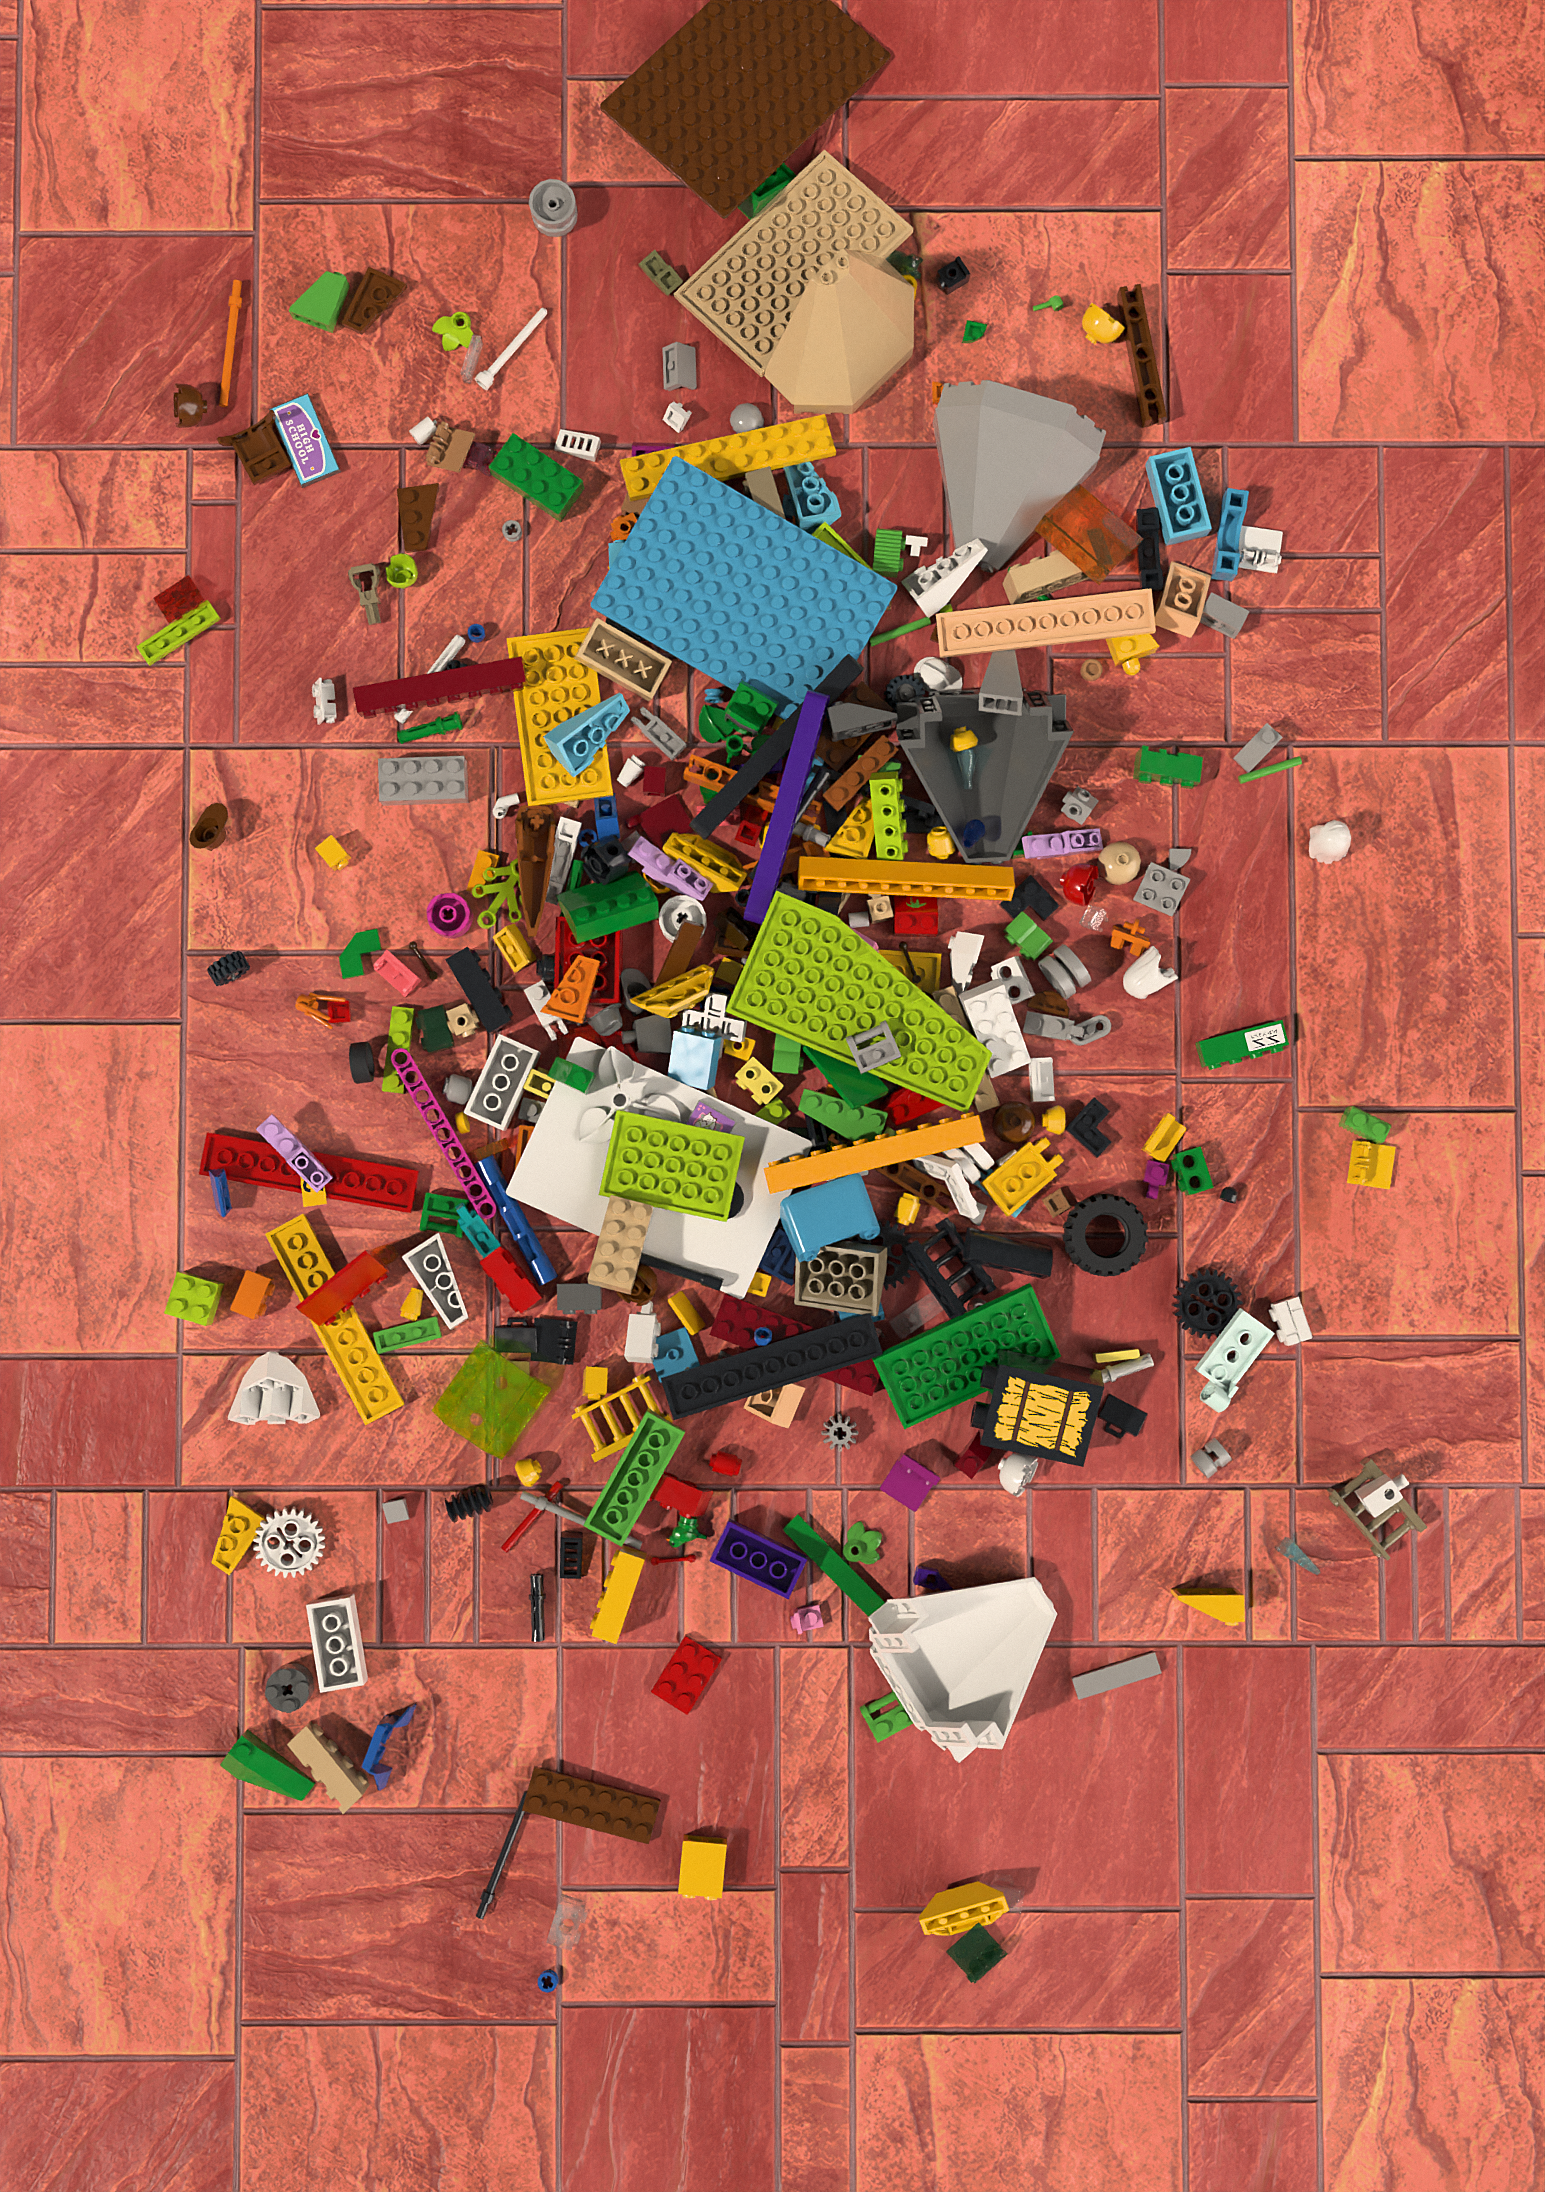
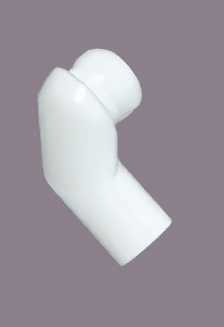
M514 793L498 798L493 808V815L497 819L504 818L509 806L520 803L518 794Z

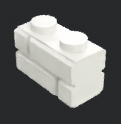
M1292 1296L1270 1304L1272 1308L1269 1310L1270 1317L1273 1322H1277L1279 1330H1276V1333L1281 1343L1284 1342V1345L1290 1346L1313 1338L1299 1296Z

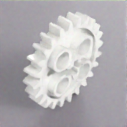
M293 1506L291 1512H288L287 1508L284 1507L281 1514L275 1509L274 1517L267 1514L268 1522L261 1520L260 1525L262 1528L256 1529V1533L260 1536H254L253 1539L254 1542L259 1544L254 1545L253 1550L260 1551L256 1554V1559L263 1558L260 1565L268 1564L267 1572L275 1569V1576H277L281 1571L284 1578L287 1577L288 1572H291L292 1577L295 1578L296 1571L304 1575L305 1567L310 1571L312 1570L311 1562L314 1564L319 1563L316 1556H323V1551L320 1549L325 1548V1543L321 1542L325 1539V1534H319L323 1530V1526L316 1527L318 1518L310 1520L311 1512L305 1516L303 1515V1508L299 1513H296L295 1506ZM293 1523L297 1526V1529L289 1531L286 1529V1525ZM278 1527L281 1528L283 1534L277 1530ZM270 1537H277L280 1542L273 1545L269 1543L268 1539ZM286 1539H287L288 1541L294 1540L293 1546H292V1544H290V1543H288V1544L286 1545V1544H285ZM308 1540L311 1545L304 1548L300 1546L299 1542ZM296 1550H297L300 1554H302V1557H299V1556L297 1555ZM289 1553L293 1556V1559L285 1561L282 1555Z

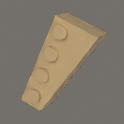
M310 1721L287 1745L305 1767L310 1766L312 1768L313 1778L317 1782L326 1785V1794L331 1800L335 1798L339 1801L341 1806L338 1809L344 1814L363 1796L370 1786L369 1780L363 1772H358L353 1767L354 1764L348 1756H343L338 1751L339 1748L334 1741L328 1740L323 1735L324 1732L321 1727Z

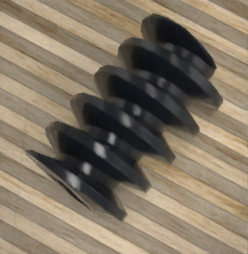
M485 1484L483 1492L479 1487H476V1494H473L469 1489L467 1497L460 1492L459 1499H456L454 1494L451 1495V1502H448L445 1498V1505L450 1519L456 1523L458 1516L461 1520H465L467 1514L471 1518L474 1517L475 1511L478 1515L483 1514V1508L486 1512H490L493 1506V1499L488 1485Z

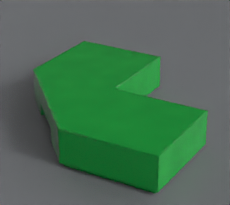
M378 929L355 933L339 957L342 978L344 980L365 976L362 954L382 951Z

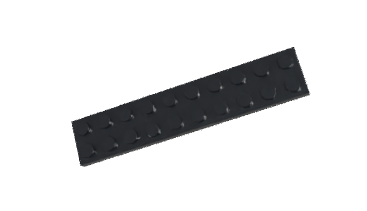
M867 1313L661 1377V1381L673 1420H677L882 1355L883 1352L871 1314Z

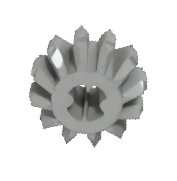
M838 1414V1421L835 1422L834 1417L830 1416L829 1419L832 1424L824 1422L823 1425L829 1430H822L821 1434L829 1435L823 1441L828 1443L832 1440L829 1446L830 1449H833L838 1444V1451L841 1452L842 1444H845V1447L850 1449L848 1441L856 1443V1439L851 1437V1435H858V1431L850 1430L856 1426V1423L852 1422L848 1425L850 1421L849 1416L843 1422L842 1415ZM838 1427H842V1430L846 1431L845 1435L842 1434V1438H838L837 1434H834L835 1430L838 1431Z

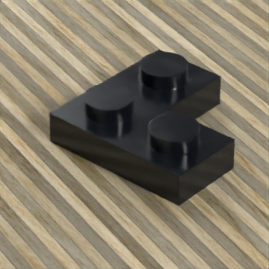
M1031 875L1014 890L1011 901L1003 900L999 904L1013 920L1029 906L1043 921L1060 906Z
M1093 1097L1067 1125L1065 1130L1095 1158H1098L1110 1145L1111 1141L1096 1127L1110 1111Z

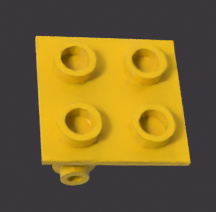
M1353 1141L1347 1183L1390 1190L1396 1147L1373 1144L1366 1141Z

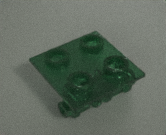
M979 1922L946 1951L966 1973V1977L971 1983H976L1007 1955L1005 1950Z

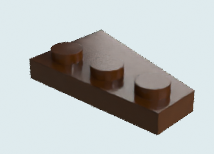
M439 483L397 489L406 553L426 551L428 549L433 513L435 512L436 498L440 487Z

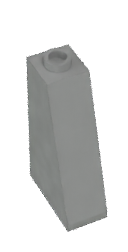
M1015 650L992 652L979 692V711L1022 716L1023 692Z

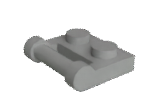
M886 1020L880 1022L879 1026L852 1037L850 1035L846 1037V1041L861 1074L901 1057ZM882 1033L885 1034V1040L858 1051L857 1044Z

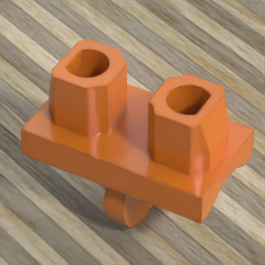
M1135 918L1133 924L1127 921L1124 922L1123 927L1130 929V931L1113 925L1110 945L1111 947L1122 949L1124 941L1127 940L1132 942L1129 953L1140 957L1145 947H1149L1150 938L1136 933L1144 934L1145 928L1138 926L1140 920Z

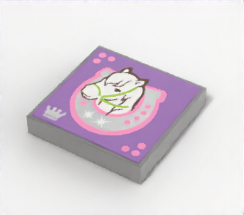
M699 1100L686 1124L731 1133L737 1121Z

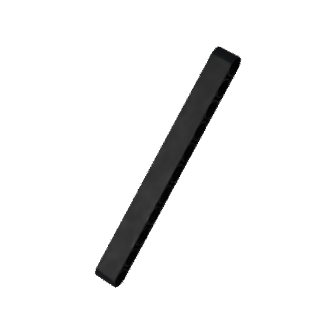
M848 653L813 691L830 695L828 705L830 707L865 668ZM803 702L688 825L703 840H706L791 749Z

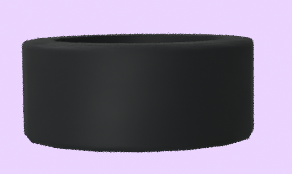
M369 1042L351 1043L349 1047V1063L353 1081L356 1084L373 1082L375 1069L373 1053Z

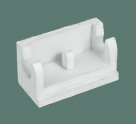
M1051 1057L1030 1058L1031 1062L1028 1064L1031 1102L1055 1101L1053 1059Z

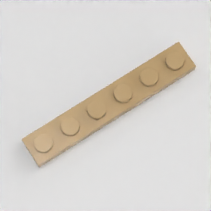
M954 985L934 991L932 994L936 1004L973 1035ZM985 1070L973 1098L978 1112L994 1108L1000 1104L987 1070Z

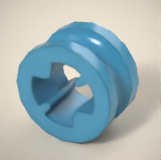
M705 690V694H707L705 702L723 703V698L721 697L724 694L723 690Z

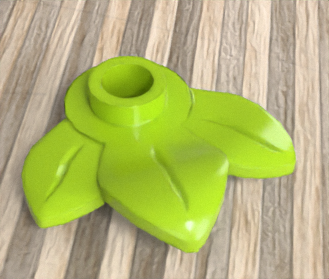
M456 312L451 317L443 316L435 322L432 328L433 332L443 335L442 344L445 351L455 350L460 344L465 348H469L474 338L473 332L470 329L471 319L464 312ZM464 321L463 326H458L457 323Z

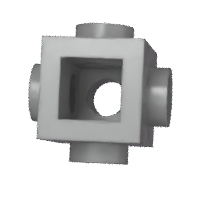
M1077 786L1073 793L1069 790L1062 800L1065 805L1061 811L1068 818L1074 819L1082 825L1099 800L1093 797L1087 790Z

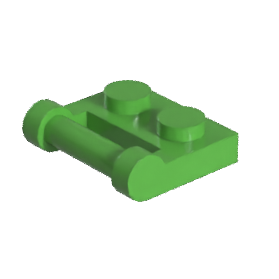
M893 1689L891 1693L875 1702L859 1707L877 1743L913 1724ZM895 1700L898 1701L899 1704L872 1718L871 1713Z

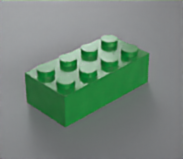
M512 433L489 465V470L493 477L560 523L585 489L582 479L514 433Z

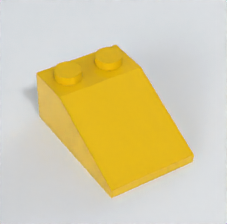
M1171 1588V1594L1179 1601L1225 1622V1625L1236 1626L1238 1622H1245L1244 1595L1236 1588Z

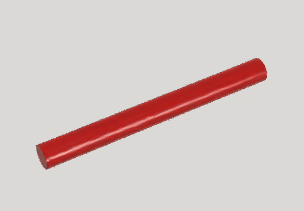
M557 1480L544 1497L548 1498V1501L551 1502L564 1485ZM534 1507L501 1546L502 1550L507 1553L541 1514L542 1510Z

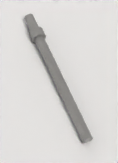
M523 1491L520 1499L534 1504L537 1509L542 1511L544 1509L580 1525H584L587 1517L549 1502L548 1498L541 1495L537 1497ZM628 1535L624 1543L640 1549L643 1541Z

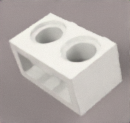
M1014 956L991 967L993 971L991 972L992 979L998 978L1004 984L1011 1006L1035 996L1019 956ZM1005 966L1010 967L1012 971L1009 978L1003 976L1002 971ZM1013 986H1017L1020 989V995L1017 998L1011 994Z

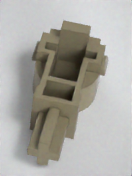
M370 563L351 567V570H348V576L353 587L359 591L360 605L363 608L365 607L369 625L381 623L378 604H381L377 592L380 578L379 566ZM361 572H374V576H371L372 590L363 592L361 580L355 579V576H358Z

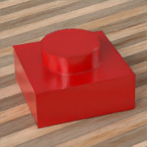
M349 1000L345 1002H327L328 1016L330 1017L328 1020L329 1024L351 1023V1005Z

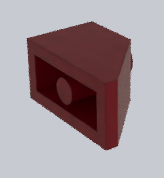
M978 1430L954 1460L953 1464L972 1480L986 1462L993 1447L980 1445V1433Z

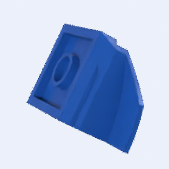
M416 1703L408 1707L401 1717L395 1714L385 1715L376 1727L362 1768L369 1774L374 1775L377 1790L379 1791L386 1787L393 1769L379 1763L386 1749L383 1744H386L387 1739L390 1738L393 1728L403 1727L410 1723L417 1705Z

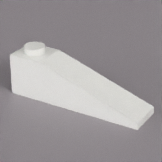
M957 931L955 937L951 936L948 948L951 949V985H954L957 995L966 992L971 983L972 969L978 960L984 939L983 935Z

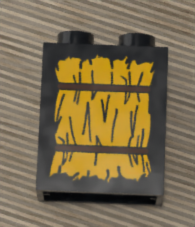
M998 1349L995 1363L985 1361L982 1368L980 1387L989 1389L986 1402H974L970 1419V1427L979 1429L980 1445L1084 1467L1104 1390L1101 1371Z

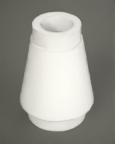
M632 755L631 758L628 757L617 781L627 787L644 772L646 764L635 755Z

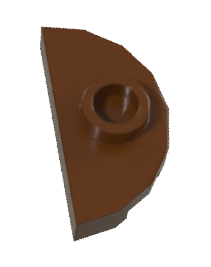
M1045 990L1037 993L1029 1000L1026 1006L1069 1018V1007L1062 995L1054 991Z

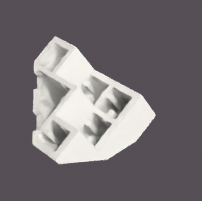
M267 1352L257 1358L244 1375L229 1412L228 1420L245 1425H255V1422L259 1420H268V1424H285L286 1420H293L299 1424L309 1423L319 1418L320 1412L305 1375L287 1357L280 1356L277 1352Z

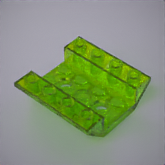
M481 1339L431 1411L445 1425L472 1444L503 1460L552 1388L536 1376L532 1377L500 1355L497 1349ZM498 1377H505L507 1379L508 1385L505 1389L497 1387L496 1380ZM473 1413L482 1415L483 1421L480 1425L472 1423L471 1416Z

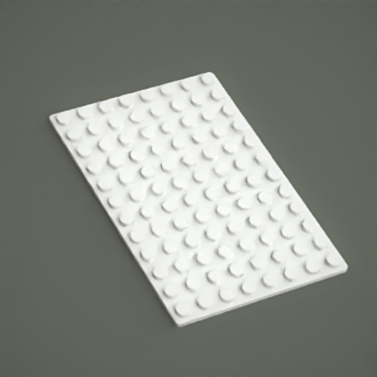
M577 1037L566 1060L595 1073L596 1077L587 1095L558 1081L555 1082L508 1185L506 1194L600 1236L610 1197L599 1195L610 1140L600 1144L582 1143L579 1140L580 1123L585 1112L591 1108H601L605 1110L607 1115L609 1114L613 1106L611 1097L617 1092V1084L608 1087L599 1078V1064L607 1049ZM632 1061L635 1068L634 1075L629 1082L621 1083V1091L628 1094L630 1101L647 1106V1100L651 1095H664L677 1106L681 1115L679 1123L686 1124L700 1100L737 1121L730 1134L745 1137L736 1182L741 1186L744 1193V1204L741 1211L735 1217L727 1219V1222L653 1207L642 1253L702 1273H709L724 1278L720 1291L738 1299H743L780 1219V1203L784 1198L790 1196L792 1189L770 1194L764 1168L769 1167V1162L783 1160L784 1163L790 1162L789 1157L804 1154L805 1158H807L812 1142ZM630 1105L622 1110L641 1115L645 1112L643 1109ZM616 1110L610 1119L615 1120Z

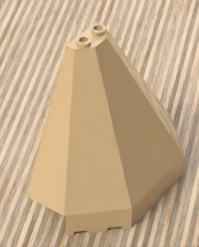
M842 248L810 279L764 372V376L794 405V414H801V412H814L813 414H853L912 357L914 347V287L886 259Z

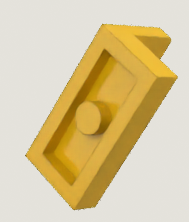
M1165 1114L1141 1150L1160 1163H1164L1186 1131V1127L1178 1123L1171 1114Z

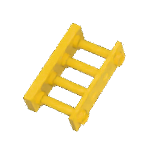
M643 1373L632 1379L633 1384L589 1406L584 1403L574 1409L576 1413L571 1415L572 1418L581 1417L595 1445V1451L591 1454L594 1462L626 1447L641 1420L627 1392L636 1387H639L651 1410L673 1423L670 1413L664 1415L663 1412H660L646 1382L652 1379L651 1375L645 1377ZM618 1396L634 1426L632 1428L634 1432L628 1435L625 1432L622 1433L607 1403ZM599 1406L615 1436L613 1437L614 1442L608 1445L602 1442L588 1414L589 1411Z

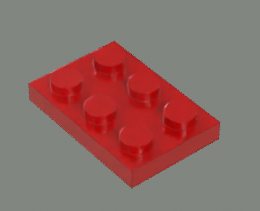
M685 1634L651 1689V1693L688 1715L721 1662L722 1657Z

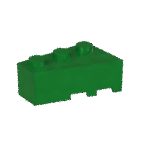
M1144 745L1136 753L1133 779H1137L1139 783L1150 784L1151 781L1160 782L1162 786L1180 784L1181 788L1193 789L1194 786L1200 783L1203 757L1180 752L1171 754L1167 753L1165 749H1159V752L1148 751L1149 746Z

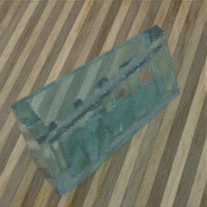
M1285 1537L1275 1547L1279 1553L1316 1575L1321 1573L1317 1566L1289 1537Z

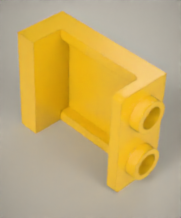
M684 1835L678 1894H682L685 1898L703 1896L706 1900L722 1898L727 1839Z

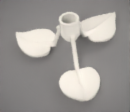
M610 1046L601 1058L598 1072L599 1078L605 1086L611 1087L617 1084V1092L611 1097L613 1106L608 1115L601 1108H591L585 1112L580 1123L579 1140L586 1144H600L610 1140L614 1120L610 1118L616 1109L623 1110L629 1105L645 1110L643 1115L680 1122L681 1115L677 1106L664 1095H651L647 1100V1106L630 1101L628 1094L621 1091V1083H627L632 1079L635 1072L634 1064L627 1055Z

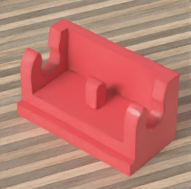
M388 950L373 965L374 970L404 997H407L422 981Z

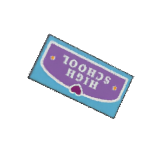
M308 393L269 409L273 410L276 415L274 423L302 488L341 472Z

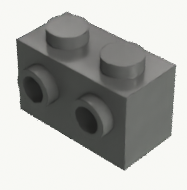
M588 1283L557 1284V1310H563V1314H576V1310H584V1314H597V1310L602 1309V1287Z

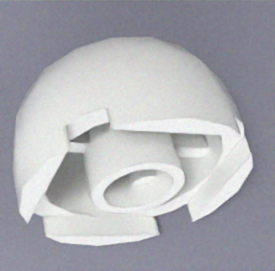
M1013 1453L1007 1459L1004 1457L998 1466V1469L1001 1470L999 1474L1000 1483L1004 1489L1012 1495L1019 1497L1025 1491V1488L1022 1486L1027 1482H1031L1038 1466V1462H1036L1038 1459L1021 1453Z

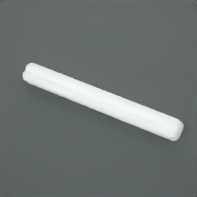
M456 635L426 674L444 671L447 663L453 660L465 644V639L460 635ZM400 709L394 715V718L403 724L413 711Z

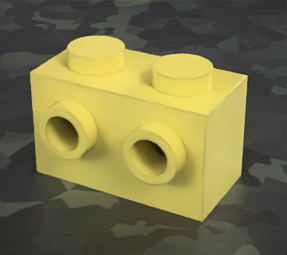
M754 1057L735 1075L738 1078L736 1083L744 1091L748 1088L753 1093L751 1097L759 1105L762 1103L768 1105L784 1088V1085Z
M538 1067L537 1070L531 1068L523 1088L548 1099L556 1080L547 1077L549 1071Z

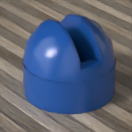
M473 624L468 628V637L472 642L480 643L484 640L485 630L482 625Z
M765 1327L756 1329L754 1332L755 1343L759 1346L770 1344L772 1339L771 1330Z

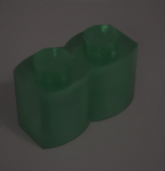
M439 1005L418 1011V1017H415L418 1029L423 1031L424 1037L421 1038L423 1050L433 1054L455 1048L453 1035L447 1024L449 1020L445 1006Z

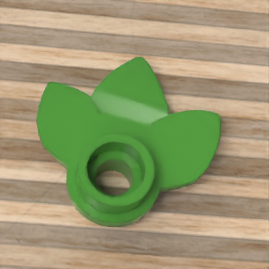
M861 1521L853 1524L847 1532L848 1542L843 1547L845 1558L851 1562L861 1561L864 1564L877 1562L880 1556L875 1549L881 1543L882 1534L877 1531L865 1532ZM852 1547L857 1548L858 1552L856 1555L852 1554Z

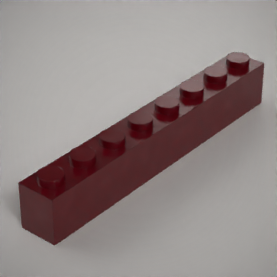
M522 656L353 687L357 713L361 717L364 716V719L377 717L379 713H385V715L398 713L397 710L400 709L414 711L419 709L418 706L427 705V707H435L440 705L439 702L444 701L457 703L461 701L460 698L478 699L482 697V694L490 693V695H500L503 693V690L509 689L513 692L521 691L525 686L529 685L525 663Z

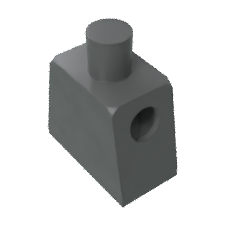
M656 1014L632 1022L633 1030L621 1032L622 1043H634L635 1052L671 1054L672 1038L669 1018Z

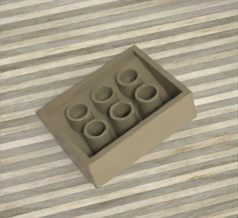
M840 1240L820 1247L817 1257L812 1261L799 1262L796 1256L794 1304L862 1315L870 1313L871 1316H878L887 1266V1247Z

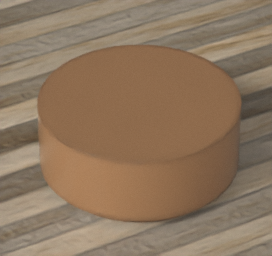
M1096 659L1086 660L1080 669L1081 676L1086 681H1096L1102 674V665Z

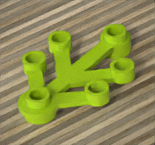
M518 858L514 859L507 867H488L483 872V877L487 881H493L498 876L510 875L506 882L484 886L477 884L473 887L472 895L475 898L499 892L488 910L479 914L477 922L481 928L489 929L496 923L495 914L506 898L509 907L508 920L516 923L521 919L522 914L518 910L513 888L517 881L520 888L519 873L516 871ZM487 871H491L493 877H489ZM476 888L482 890L481 895L476 893ZM520 895L518 901L522 905V898ZM513 912L517 914V919L512 918L511 914ZM483 917H486L489 920L488 924L483 923Z

